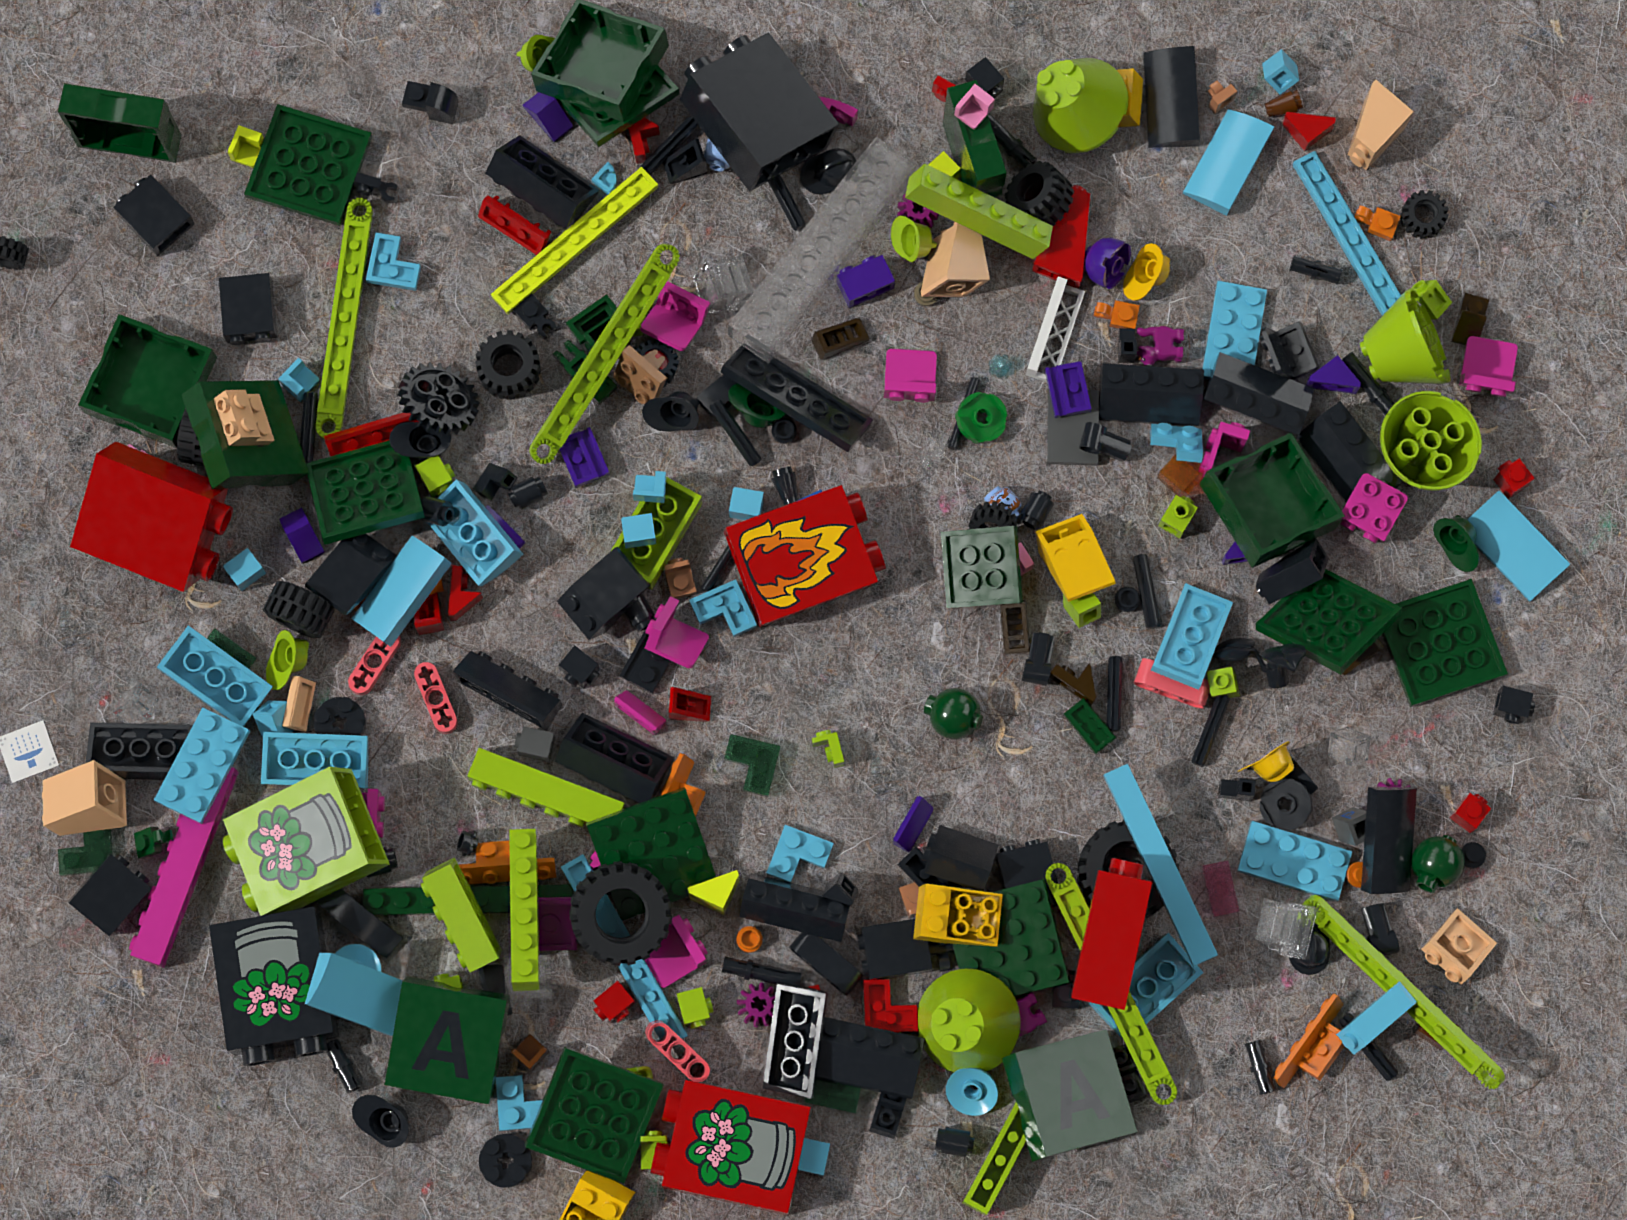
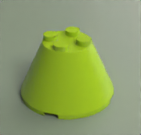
M1095 58L1063 60L1049 65L1045 70L1040 71L1037 76L1038 82L1033 105V119L1039 135L1051 147L1065 151V153H1084L1100 147L1118 131V125L1123 115H1126L1128 91L1122 76L1113 66Z
M1413 288L1406 290L1363 336L1364 340L1359 343L1361 351L1365 357L1369 356L1372 363L1369 369L1374 380L1380 378L1382 382L1449 383L1451 375L1449 369L1444 370L1443 361L1447 358L1440 338L1425 305L1419 306L1415 300L1419 295Z
M1421 391L1403 397L1391 407L1381 426L1380 444L1387 464L1403 482L1419 489L1439 491L1460 484L1473 472L1481 454L1482 441L1480 430L1470 411L1456 399L1453 401L1439 392Z
M958 969L940 976L926 989L917 1009L918 1037L925 1038L924 1050L934 1062L951 1072L963 1068H979L987 1072L1003 1062V1057L1011 1054L1019 1038L1021 1016L1013 993L999 978L979 969Z

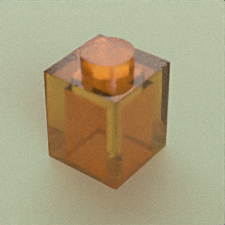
M1175 454L1161 469L1157 479L1181 497L1185 492L1189 495L1198 485L1196 479L1199 472L1186 461L1176 460Z

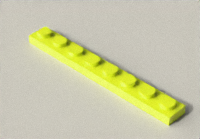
M641 166L491 293L492 299L509 315L518 304L531 293H535L658 188V183Z

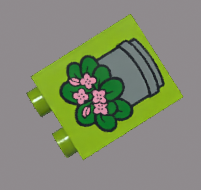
M328 767L223 819L228 835L223 838L225 852L233 863L241 865L247 883L242 885L243 898L247 906L253 912H259L260 916L300 909L390 865L352 769Z

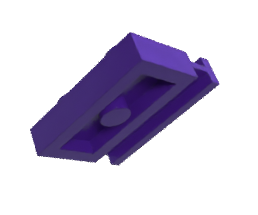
M1081 361L1045 368L1044 371L1055 418L1091 412L1092 408Z
M590 427L568 436L559 450L575 488L598 480L605 475H610Z

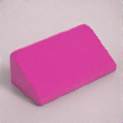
M627 690L614 699L616 707L653 735H656L666 723L665 718Z

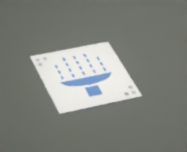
M43 720L0 736V749L12 783L59 766Z

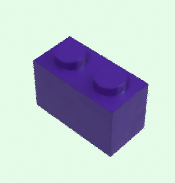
M883 255L867 257L862 261V264L855 267L852 265L847 266L837 274L836 283L848 308H852L895 288V279Z

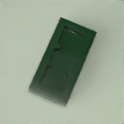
M1084 698L1063 713L1066 720L1095 755L1116 739Z

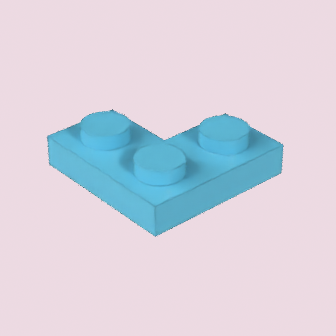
M375 233L366 276L367 283L413 291L417 290L421 265L397 260L401 244L400 236Z
M1151 423L1150 445L1176 447V460L1202 463V429L1194 426L1180 427L1171 426L1168 423Z
M736 579L689 600L700 625L724 615L733 637L757 627Z
M785 825L766 874L791 883L800 860L825 868L834 843Z
M523 1075L496 1077L499 1131L531 1129L543 1100L525 1102Z

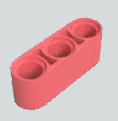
M1147 658L1141 660L1134 680L1135 685L1200 709L1205 707L1210 693L1208 680L1203 679L1198 690L1151 671L1154 660Z
M655 1020L647 1025L645 1031L647 1039L693 1082L699 1083L707 1079L710 1073L707 1062L666 1023ZM658 1026L664 1027V1037L660 1040H654L652 1038L653 1029ZM678 1044L683 1045V1055L679 1058H673L671 1056L672 1047ZM694 1063H702V1073L698 1076H692L690 1074V1067Z

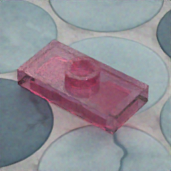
M1228 860L1203 865L1202 871L1213 917L1238 913L1240 910Z

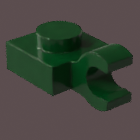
M148 827L134 833L138 859H146L163 852L162 844L174 840L172 829L162 832L158 827Z

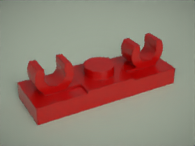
M487 195L483 199L478 217L535 255L545 249L551 230H547V232L539 229L540 223L533 225L529 220L510 209L509 203L505 206L499 203V196L492 198Z

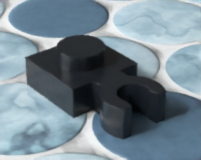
M532 293L513 309L515 315L529 330L536 326L539 336L544 340L547 339V335L543 332L545 327L549 326L553 331L557 330L554 321L545 319L549 312Z

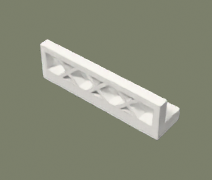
M1057 278L1026 376L1047 382L1046 375L1037 372L1039 365L1047 360H1050L1053 367L1062 363L1085 294L1084 290L1066 285L1068 279ZM1066 292L1078 296L1076 304L1066 308L1062 301L1063 293ZM1059 305H1060L1061 308H1062V311L1057 312V311H1058V308H1059ZM1073 310V314L1071 317L1069 312ZM1065 314L1069 321V326L1058 331L1054 320ZM1053 328L1055 333L1050 335L1051 329ZM1066 333L1065 338L1063 340L1061 335ZM1057 337L1062 347L1051 354L1046 345L1047 341ZM1044 350H1045L1047 356L1044 357V358H1042L1043 353H1044ZM1056 356H1058L1057 362L1054 360Z

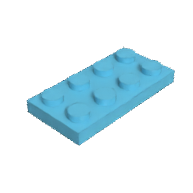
M1217 281L1202 366L1204 379L1209 380L1219 352L1255 365L1267 289Z
M1185 583L1151 671L1199 690L1233 602Z
M202 707L154 801L202 824L250 730Z
M1251 821L1237 872L1338 902L1352 851Z

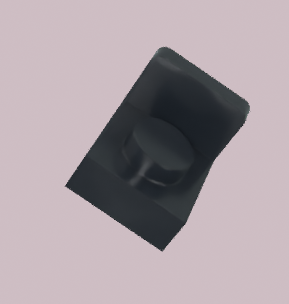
M1068 970L1071 982L1053 986L1052 1008L1079 1009V1000L1071 998L1075 971Z

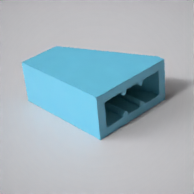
M1399 981L1373 1001L1336 1035L1354 1055L1368 1045L1417 1001Z

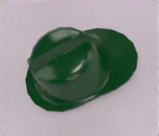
M739 384L731 386L728 391L730 402L736 409L741 411L746 422L751 426L757 428L772 426L775 420H779L785 415L784 412Z
M1456 515L1451 519L1442 518L1437 520L1433 527L1434 536L1442 546L1448 559L1460 571H1474L1479 564V553L1474 544L1477 534L1473 524L1460 515Z

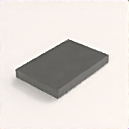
M1048 389L1047 464L1098 465V454L1085 452L1079 448L1085 423L1099 424V390H1088L1092 408L1091 412L1055 418Z

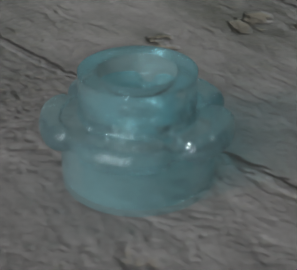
M1006 354L1002 356L995 355L989 362V373L998 378L1003 377L1012 366Z

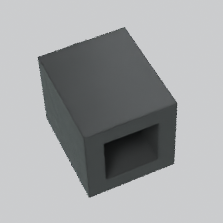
M523 726L522 733H517L514 747L518 748L519 756L550 762L555 735L552 732Z
M1352 807L1332 817L1341 842L1354 846L1364 842L1365 810Z

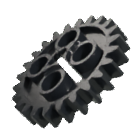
M428 362L426 367L419 363L417 369L411 367L410 371L406 372L398 386L400 389L397 393V396L401 398L398 403L405 405L403 413L411 414L408 420L416 419L418 421L417 427L425 425L426 432H429L432 428L435 429L436 435H439L441 430L444 431L446 436H449L451 430L457 435L460 429L466 431L468 425H472L479 412L477 408L480 402L476 401L478 393L472 392L475 386L467 385L468 378L464 377L461 379L459 377L460 371L452 373L451 366H448L445 370L442 368L441 363H438L436 368L431 362Z

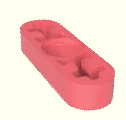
M400 635L391 647L389 645L385 647L384 650L388 653L387 656L382 651L375 649L377 646L382 649L385 645V642L375 637L348 679L349 687L356 695H366L371 691L401 645ZM372 655H379L382 658V663L377 668L368 666V659ZM365 667L374 676L371 677L368 674L364 680L367 685L365 687L360 686L357 689V684L354 681L356 678L359 680L363 678L365 672L361 669Z
M423 662L416 667L414 676L434 726L440 733H452L457 728L458 720L436 667L432 663ZM422 670L433 671L430 675L433 685L437 682L439 685L429 687L426 679L419 677L423 675ZM434 691H439L443 694V701L438 705H433L429 702V695ZM443 709L446 717L453 719L449 722V727L445 728L443 724L439 725L442 718L438 710Z

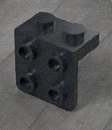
M1298 321L1278 331L1267 327L1261 329L1263 336L1260 337L1264 349L1270 353L1272 359L1269 360V363L1275 374L1278 373L1280 376L1294 380L1319 369L1302 322Z

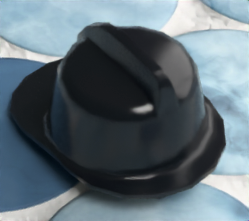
M835 148L806 161L801 168L800 178L806 190L813 194L823 195L853 182L858 174L859 167L852 153L845 149Z
M676 391L667 397H659L647 401L643 406L642 415L645 422L658 431L692 430L699 422V414L697 412L699 399L693 398L686 392Z
M418 422L401 423L390 432V445L396 453L406 457H416L421 461L438 455L440 457L451 443V434L446 436L444 431L441 430L439 435H436L435 429L432 428L429 432H426L425 425L417 427Z
M1299 913L1293 917L1288 925V955L1290 963L1295 970L1301 974L1313 975L1325 969L1328 964L1330 943L1329 938L1318 928L1319 925L1311 921L1310 917L1307 918V914Z
M369 1094L359 1097L354 1102L352 1117L356 1125L380 1144L395 1148L401 1146L407 1140L410 1126L409 1117L402 1106L396 1103H389L377 1095Z

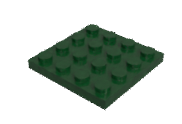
M657 65L624 122L559 99L557 100L599 148L680 95V91L675 83Z
M277 104L244 192L245 197L340 226L353 192L356 174L361 170L373 136L372 132Z
M390 441L306 463L322 539L325 545L425 517L410 457L396 453L391 447Z
M1325 569L1323 579L1277 602L1256 622V631L1283 645L1293 643L1304 646L1306 648V657L1341 675L1402 615V607Z
M1472 579L1395 603L1402 607V615L1383 633V637L1410 707L1504 677L1508 674Z
M685 787L586 823L600 865L605 863L610 865L613 862L621 861L627 864L631 862L639 867L646 868L664 886L671 903L688 897V887L716 878ZM627 889L610 891L617 913L622 921L645 913L642 899L633 891Z
M1045 879L991 892L1003 894L997 947L953 944L959 969H979L1003 981L1014 996L1071 982Z
M564 1046L526 1140L525 1147L615 1181L625 1183L640 1146L641 1136H644L664 1084Z

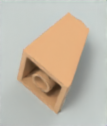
M1377 80L1372 83L1364 100L1347 154L1356 166H1362L1365 170L1404 131L1414 112Z
M954 222L952 227L941 231V234L933 239L937 243V247L932 248L928 255L921 297H964L990 280L981 234Z
M95 760L43 780V826L57 835H69L127 826L126 780Z

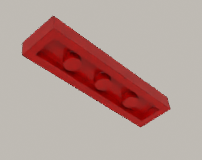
M399 413L325 435L324 439L331 457L389 441L390 432L395 426L405 422L418 421L416 419L409 421L410 413Z

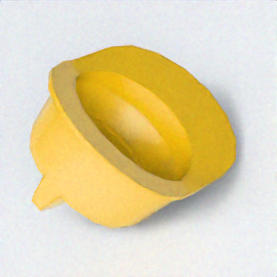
M1150 243L1142 247L1128 270L1123 282V291L1128 299L1133 301L1142 299L1153 286L1161 285L1168 278L1170 258L1163 255L1158 245Z
M1290 741L1283 743L1261 760L1237 772L1251 767L1266 781L1277 782L1283 779L1294 769L1292 758L1287 749Z

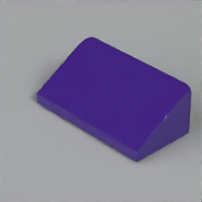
M920 795L916 797L892 841L895 846L906 852H910L934 809Z

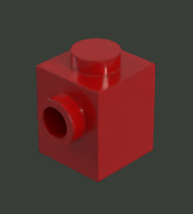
M1519 458L1513 463L1511 460H1508L1497 469L1500 472L1493 480L1509 500L1529 486L1535 478Z
M1469 793L1463 798L1449 818L1471 833L1477 829L1491 808L1482 796Z
M616 981L593 1000L597 1006L593 1010L602 1021L608 1019L610 1023L615 1020L619 1023L630 1014L628 1009L635 1004V1001L620 982Z

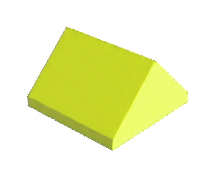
M735 870L688 887L690 900L724 915L739 884V874Z

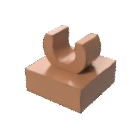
M1218 80L1212 83L1207 91L1212 97L1209 108L1216 114L1234 101L1237 94L1234 86L1230 84L1223 88Z

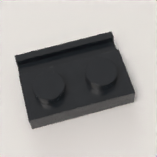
M644 631L624 666L620 678L653 695L671 660L645 649L649 635Z

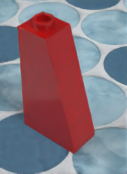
M1073 185L1071 188L1074 189V194L1071 196L1073 202L1069 205L1070 209L1068 213L1065 212L1064 218L1061 221L1058 220L1056 225L1053 226L1050 245L1036 257L1032 272L1057 281L1058 277L1068 279L1066 285L1079 289L1083 278L1091 193H1088L1085 188L1079 185Z

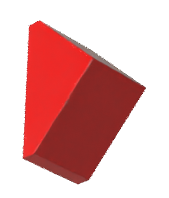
M1286 112L1282 125L1300 147L1306 151L1332 131L1336 118Z
M438 592L429 595L414 615V624L419 635L444 631Z
M670 687V720L710 721L711 696L677 687Z

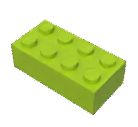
M667 477L665 502L640 501L632 516L652 513L656 544L626 548L623 531L614 544L612 550L618 547L650 585L649 589L652 590L664 570V565L668 564V561L702 506V496Z
M455 857L426 871L422 877V890L427 898L432 897L435 903L433 911L439 921H444L447 927L445 934L450 944H456L459 950L457 958L463 968L467 967L471 973L499 959L502 949Z

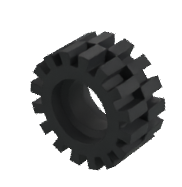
M1420 190L1418 194L1415 192L1411 197H1408L1400 214V219H1403L1401 222L1402 227L1406 225L1405 231L1407 233L1412 231L1413 237L1416 238L1417 235H1420V239H1425L1426 236L1432 238L1434 234L1437 235L1448 219V206H1444L1446 203L1444 199L1439 200L1441 195L1438 193L1436 196H1433V191L1428 190L1425 193L1424 190ZM1421 206L1430 208L1434 215L1433 220L1428 223L1420 222L1415 216V210Z
M0 237V267L3 266L6 269L12 268L14 270L24 269L29 247L20 241H15L13 238Z
M993 501L992 505L989 502H984L983 506L979 504L974 509L968 527L969 529L990 528L985 524L986 522L995 523L1000 527L1017 526L1016 515H1011L1012 510L1010 508L1005 510L1006 505L1002 503L999 507L997 502Z

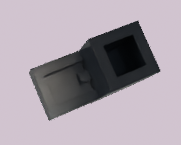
M407 81L402 107L427 112L429 120L453 124L459 100L454 91L443 85L433 82L430 85Z

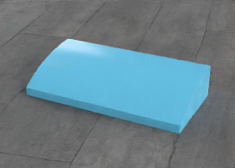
M1228 109L1185 187L1183 194L1227 216L1272 134L1274 126L1247 114Z
M456 479L437 498L452 504L454 517L446 526L428 524L478 586L481 587L496 578L523 555L467 484Z
M1500 491L1496 492L1467 519L1476 529L1475 546L1529 602L1570 565Z
M411 536L351 619L391 647L452 563L416 537Z
M189 625L157 666L159 671L220 715L243 727L273 687Z
M263 732L261 784L293 785L328 767L352 769L359 788H368V736Z
M1169 933L1161 937L1135 961L1129 991L1145 1024L1152 1020L1204 973L1198 965L1192 966L1187 953ZM1089 1002L1090 1006L1122 1038L1108 1007Z
M319 953L305 1004L393 1036L403 980L333 953Z

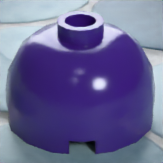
M1113 237L1102 238L1092 246H1089L1085 251L1084 257L1088 277L1101 287L1108 289L1115 287L1125 274L1120 272L1123 265H1129L1131 246Z

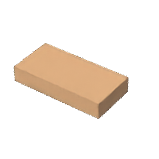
M292 676L282 724L283 727L306 733L316 682L300 676Z

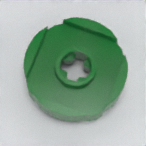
M973 393L960 403L955 413L959 430L967 439L975 444L988 443L995 440L1004 432L1006 427V407L993 394ZM977 412L980 414L986 413V424L978 422Z

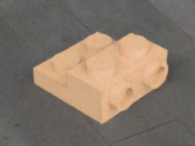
M225 390L214 398L229 446L269 445L275 441L259 394H247L246 390Z
M1457 908L1421 950L1425 952V958L1429 963L1438 964L1445 970V976L1450 981L1463 984L1483 962L1497 942Z

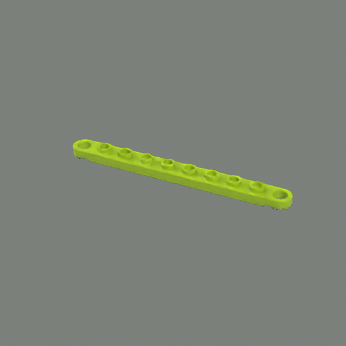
M363 198L353 199L347 206L317 410L316 431L322 439H324L325 435H328L322 431V425L325 422L332 421L336 424L332 433L342 431L373 216L370 202ZM365 206L367 208L365 215L356 217L353 214L355 207Z
M661 244L655 248L530 445L529 452L532 459L537 463L547 464L554 459L671 276L670 274L678 265L680 257L678 250L674 246ZM670 250L672 259L669 263L663 264L660 260V254L662 251ZM541 444H546L549 447L548 455L542 458L538 457L537 448Z
M1054 863L1048 867L1045 879L1081 950L1089 907L1069 867L1062 863ZM1060 868L1065 871L1066 880L1063 883L1056 884L1051 880V873L1054 869ZM1129 991L1125 1010L1107 1007L1152 1099L1160 1105H1168L1175 1100L1177 1088ZM1160 1084L1170 1086L1171 1095L1169 1098H1158L1156 1089Z
M1311 895L1303 902L1302 906L1304 907L1302 909L1305 910L1304 914H1307V918L1310 917L1311 921L1319 925L1318 928L1385 992L1399 981L1417 1001L1406 1012L1472 1075L1475 1074L1478 1080L1482 1081L1481 1084L1484 1083L1486 1088L1496 1089L1504 1082L1505 1075L1503 1070L1481 1047L1476 1045L1460 1027L1456 1026L1441 1009L1436 1007L1421 990L1417 989L1401 971L1396 969L1382 953L1376 950L1362 934L1356 931L1323 898L1318 895Z

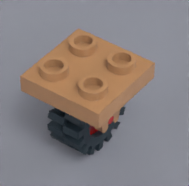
M647 340L645 344L642 342L636 350L630 345L622 351L613 375L617 383L631 392L641 404H645L651 399L659 398L662 389L666 387L667 383L670 384L679 364L677 353L672 354L674 349L672 347L667 349V344L665 343L659 345V340H655L653 344L651 340Z

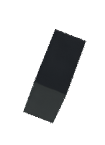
M1119 328L1118 363H1134L1137 355L1135 329Z
M489 463L474 485L473 490L481 497L492 501L499 488L510 491L518 477L506 468Z
M1240 778L1238 781L1221 779L1219 782L1218 798L1251 801L1255 796L1256 780Z

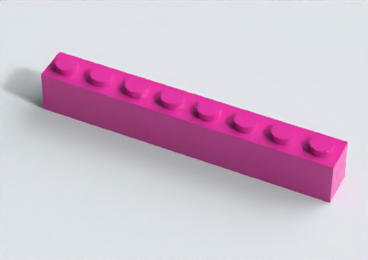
M231 767L202 824L182 814L179 815L176 825L179 829L176 837H173L174 840L168 844L167 851L169 855L166 862L162 861L158 870L159 881L157 886L151 888L148 900L151 902L147 911L144 910L140 916L139 925L141 928L138 936L134 935L130 942L129 950H131L130 955L132 957L165 968L239 774L234 767Z

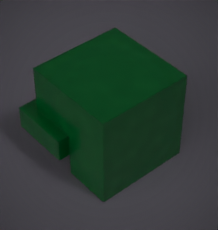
M606 294L568 320L566 326L580 345L583 344L590 352L617 310V307Z

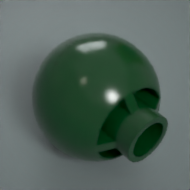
M949 688L940 692L938 696L930 695L924 706V714L930 716V722L935 731L948 739L957 740L965 738L972 734L975 729L978 730L982 724L983 715H981L977 699L964 689Z
M1448 835L1429 837L1419 843L1414 850L1412 868L1418 877L1416 885L1426 892L1435 893L1437 888H1445L1454 884L1461 877L1464 870L1465 860L1463 852L1457 845V841Z

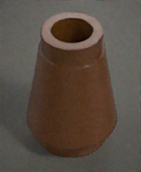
M1289 89L1269 102L1264 103L1268 117L1285 115L1286 112L1298 113V110L1303 108L1297 89L1294 91Z

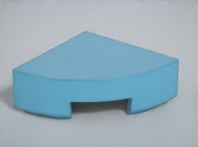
M609 162L592 178V183L607 195L617 186L616 173Z

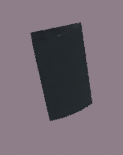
M1195 46L1172 47L1144 52L1148 148L1198 147L1200 133Z
M90 722L85 763L95 760L123 779L164 780L193 725Z
M1368 787L1361 891L1369 894H1391L1410 891L1417 788Z
M787 982L777 984L763 1089L813 1098L828 993Z

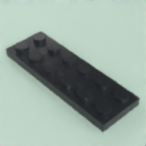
M747 340L725 362L720 371L723 375L846 452L852 449L873 421L866 414Z

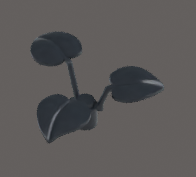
M1234 638L1218 644L1212 657L1226 661H1238L1253 654L1261 666V671L1267 674L1268 686L1270 688H1282L1289 684L1287 670L1296 671L1299 662L1306 654V648L1299 644H1284L1264 650L1261 658L1257 649L1254 648L1255 642L1253 640Z

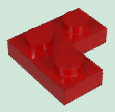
M890 979L863 980L865 1026L898 1033L918 1032L917 1005L891 1006Z

